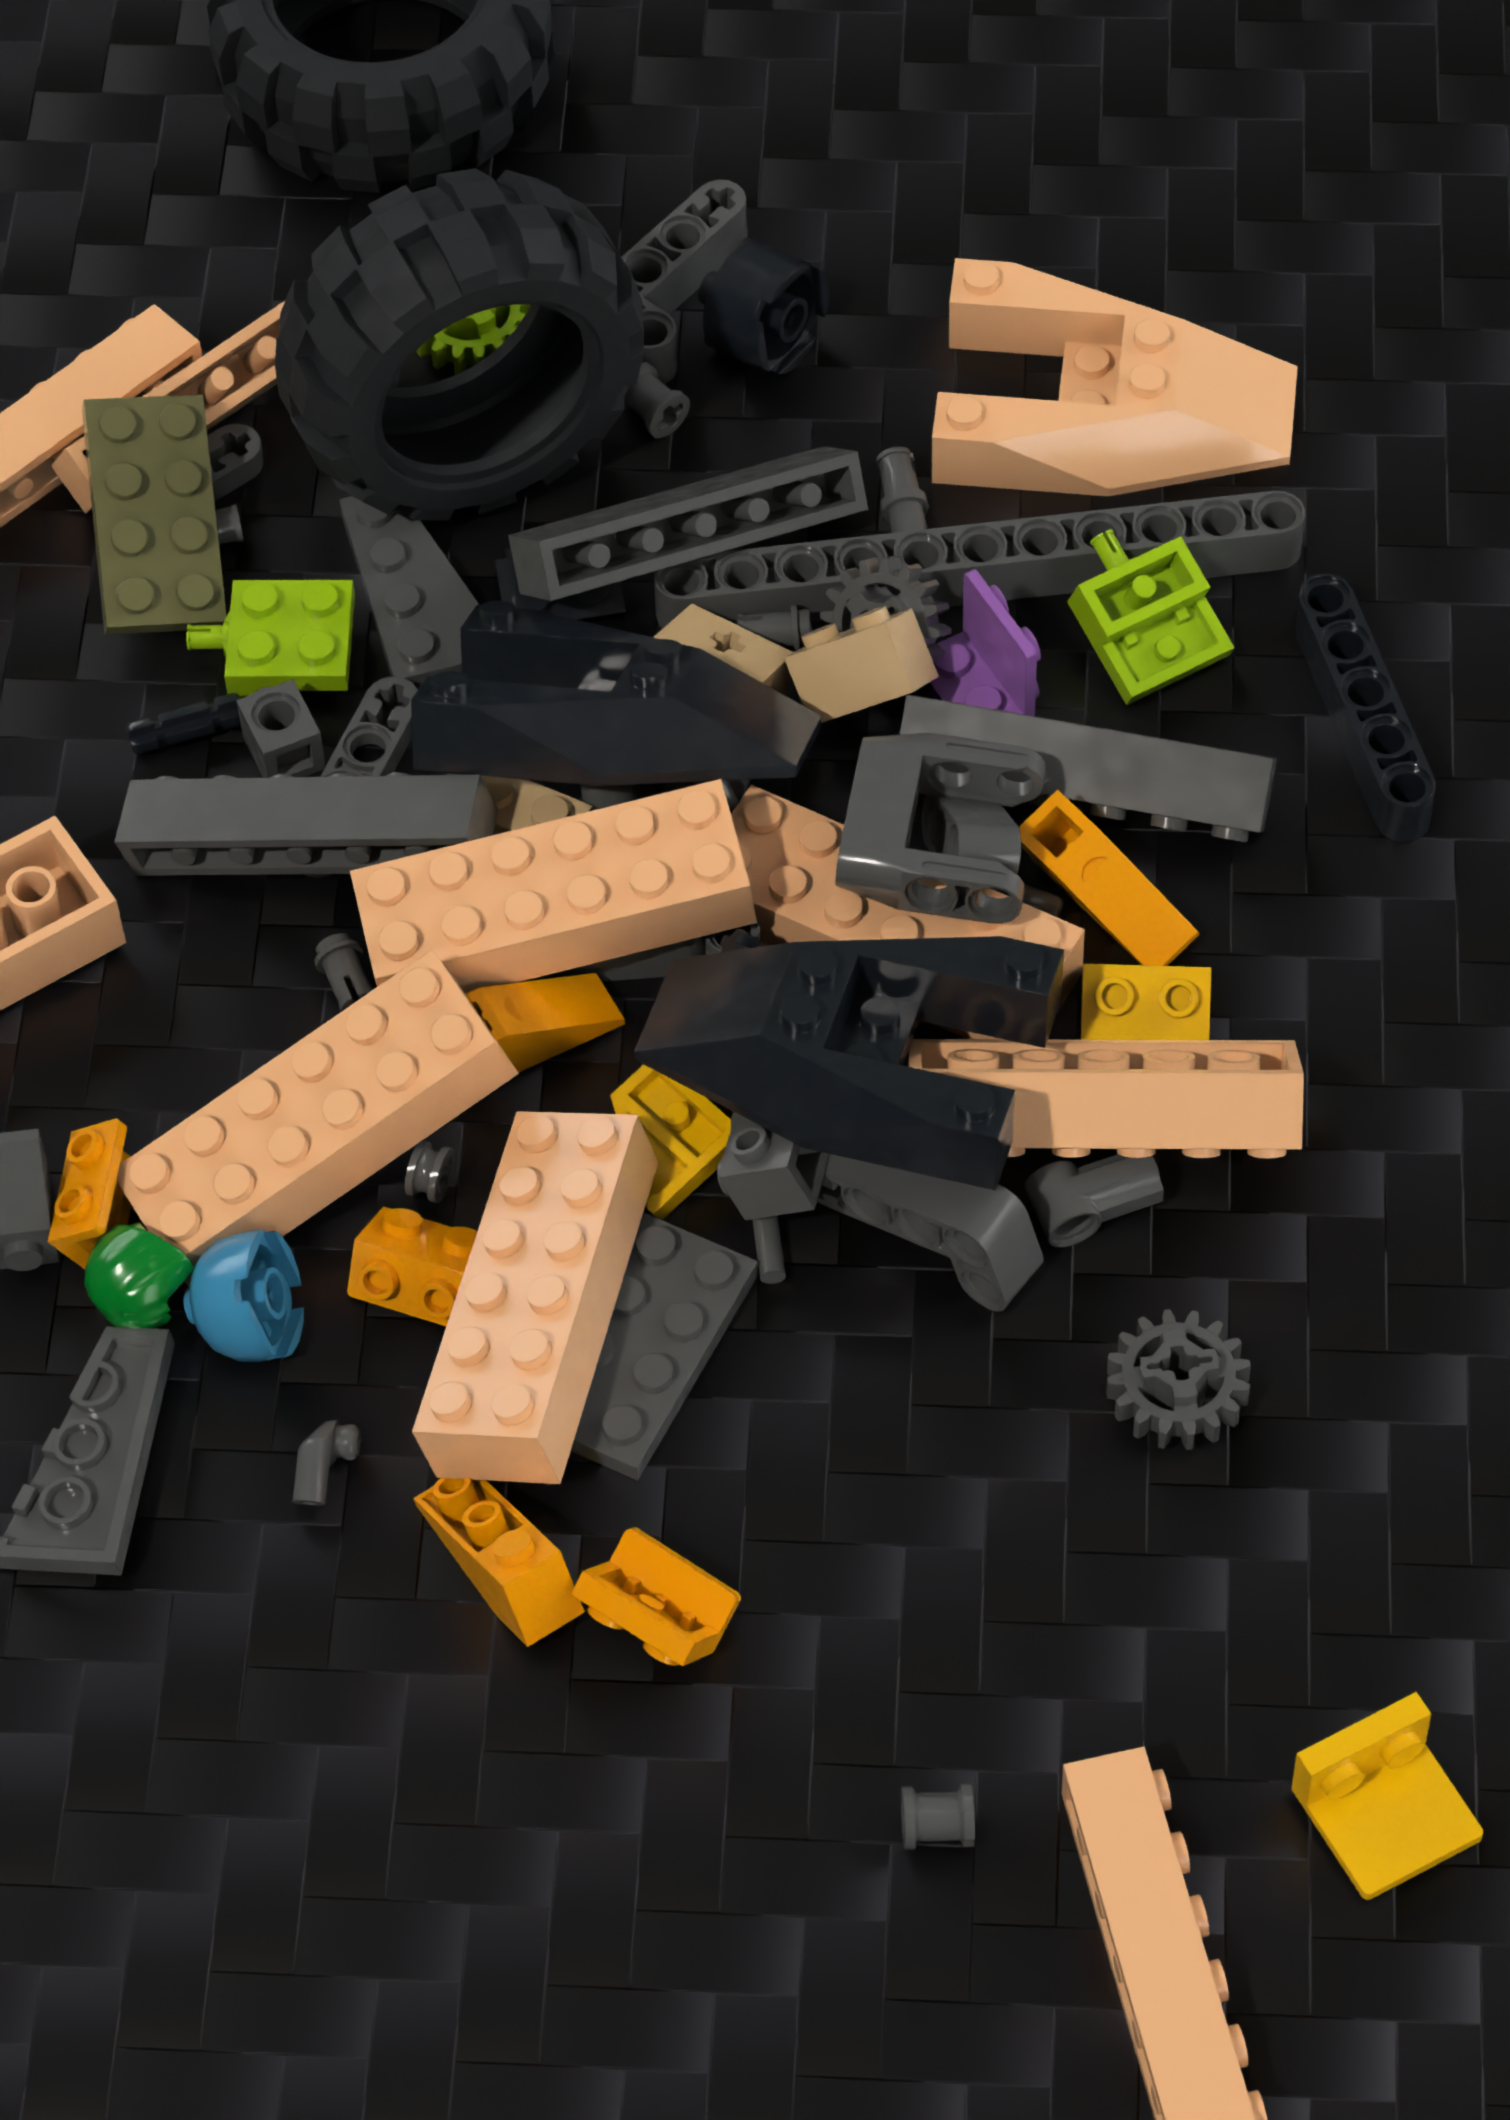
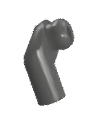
M339 1420L325 1421L301 1443L297 1455L293 1503L308 1506H325L329 1467L335 1463L336 1458L353 1460L359 1456L361 1430L355 1424L340 1425Z

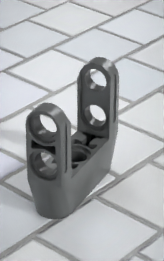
M928 732L863 737L840 842L835 885L898 910L994 924H1003L1014 920L1019 916L1022 909L1025 892L1024 882L1017 874L1010 871L1000 862L909 849L919 793L1014 807L1034 800L1041 794L1046 775L1044 759L1032 749L1022 746ZM958 762L966 766L969 771L953 773L946 771L939 764ZM1019 771L1028 775L1031 780L1015 782L1003 777L1002 773ZM932 878L942 881L947 887L934 889L921 885L917 880ZM997 888L1008 892L1010 896L1006 898L989 897L982 893L981 889Z

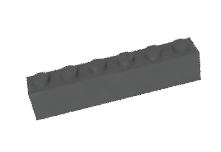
M822 446L510 534L508 538L520 594L553 601L868 510L858 451Z
M906 695L900 734L928 732L1022 746L1040 754L1046 764L1044 786L1041 794L1034 800L1029 801L1028 804L1041 806L1058 789L1067 799L1091 803L1089 814L1126 821L1127 810L1140 811L1152 814L1151 826L1179 831H1187L1188 820L1213 824L1211 836L1241 842H1248L1250 831L1264 832L1277 758L928 697ZM958 762L939 764L946 771L953 773L969 771L966 766ZM1019 771L1002 773L1003 777L1015 782L1031 780L1028 775Z
M395 772L387 776H351L336 773L328 777H293L286 774H277L270 778H236L229 775H218L212 779H179L172 776H161L156 779L130 780L115 844L136 876L350 874L351 870L492 836L498 808L480 775L447 773L446 775L412 776L406 773Z

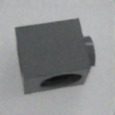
M293 679L274 687L261 688L247 697L236 700L243 738L263 778H270L277 774L306 777L324 770L326 764L321 733Z

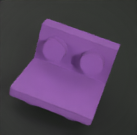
M973 569L965 573L963 578V632L937 643L946 652L943 658L933 660L939 677L922 687L928 696L933 699L1035 716V699L1039 697L1036 668L1037 661L1041 658L1038 643L1027 627L1020 628L1011 617L1006 599L996 585L988 586L979 572Z

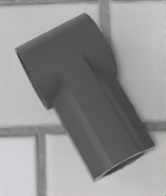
M1117 1154L1078 1168L1071 1161L1053 1162L1032 1173L1023 1186L1049 1244L1062 1248L1085 1241L1100 1228L1101 1223L1163 1202L1164 1195L1158 1166L1153 1156L1131 1158Z

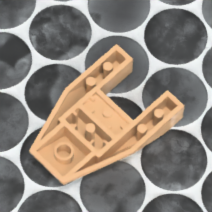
M955 258L949 301L950 349L1063 357L1058 401L938 392L932 434V483L1114 496L1290 464L1298 366L1187 320L1014 262Z

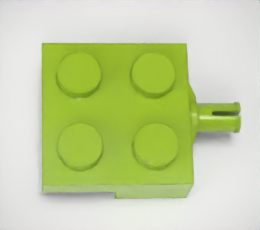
M1112 529L1105 531L1104 534L1097 535L1090 541L1091 546L1094 547L1107 571L1079 584L1067 603L1126 706L1231 654L1235 647L1205 597L1211 587L1181 536L1132 559H1128Z
M233 580L231 607L224 619L223 625L188 624L186 632L187 649H223L226 658L224 677L227 694L237 693L241 698L247 697L261 688L274 687L292 679L299 691H348L355 601L353 580Z

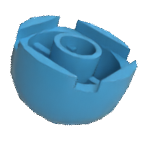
M265 1229L251 1230L217 1240L199 1258L192 1272L190 1286L186 1288L184 1293V1309L188 1320L196 1325L200 1335L214 1351L237 1361L261 1362L287 1357L293 1354L300 1342L304 1323V1307L292 1309L290 1291L291 1287L302 1286L300 1273L292 1250L282 1235L276 1231L264 1232Z

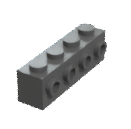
M733 1112L731 1131L724 1156L718 1163L717 1178L721 1190L731 1198L745 1220L815 1210L829 1154L802 1148Z

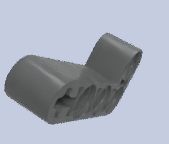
M729 180L710 181L701 186L622 256V259L633 275L643 301L644 354L642 363L648 362L657 370L658 379L663 384H666L675 377L679 366L677 327L670 314L700 288L703 278L709 272H718L725 260L737 249L739 243L748 236L746 195L738 184Z
M829 1154L817 1199L818 1203L949 1257L962 1288L973 1300L987 1309L996 1312L1003 1311L1043 1263V1254L1026 1208L1016 1195L1000 1184L997 1185L995 1191Z

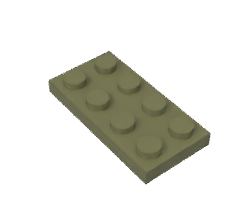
M203 395L84 399L82 415L105 635L187 631L188 624L223 625L226 618V607Z

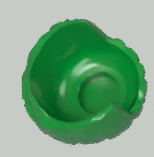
M139 1222L128 1226L118 1224L100 1237L89 1254L85 1268L84 1284L88 1296L95 1307L115 1327L156 1329L167 1324L172 1319L169 1314L170 1308L167 1301L193 1272L195 1267L182 1250L167 1243L161 1237L146 1231Z

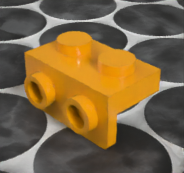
M117 1118L71 1131L66 1150V1158L47 1242L83 1269L86 1268L89 1254L101 1236L115 1225L123 1224L128 1226L132 1205L118 1184L117 1175L120 1164L131 1156L123 1151L127 1125Z
M383 1206L354 1239L347 1293L352 1298L447 1326L477 1231L468 1227H450L422 1218L417 1212L409 1209H391Z
M637 1527L625 1530L610 1561L583 1570L571 1592V1595L589 1606L587 1611L596 1621L613 1629L620 1630L624 1628L644 1641L643 1648L650 1656L660 1662L673 1666H684L712 1654L741 1601V1595L737 1591Z

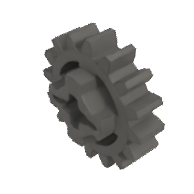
M898 556L884 558L881 563L877 557L859 561V569L855 567L843 570L839 575L844 586L828 588L826 592L829 599L835 603L834 609L820 612V619L829 623H835L840 633L855 628L852 619L873 609L886 606L888 612L894 611L891 614L893 615L912 608L932 660L941 659L946 653L936 643V639L951 634V627L939 623L938 615L950 608L948 602L935 603L931 596L940 584L937 580L921 583L919 578L922 566L912 564L902 569L901 559ZM876 583L893 586L901 591V593L892 595L886 586L879 588Z
M1170 1309L1163 1311L1161 1325L1154 1326L1144 1316L1139 1318L1137 1337L1121 1332L1118 1336L1117 1352L1109 1353L1107 1374L1109 1377H1107L1106 1395L1107 1399L1116 1400L1115 1418L1117 1421H1123L1134 1417L1133 1436L1140 1439L1150 1430L1158 1433V1448L1165 1449L1169 1444L1171 1436L1181 1437L1182 1444L1186 1450L1193 1449L1195 1435L1203 1433L1212 1443L1218 1441L1220 1422L1235 1427L1239 1423V1406H1247L1249 1401L1250 1384L1247 1382H1249L1251 1364L1250 1360L1240 1359L1241 1340L1237 1337L1223 1342V1323L1217 1320L1210 1324L1207 1329L1200 1327L1199 1314L1193 1310L1187 1316L1185 1323L1176 1322L1175 1316Z

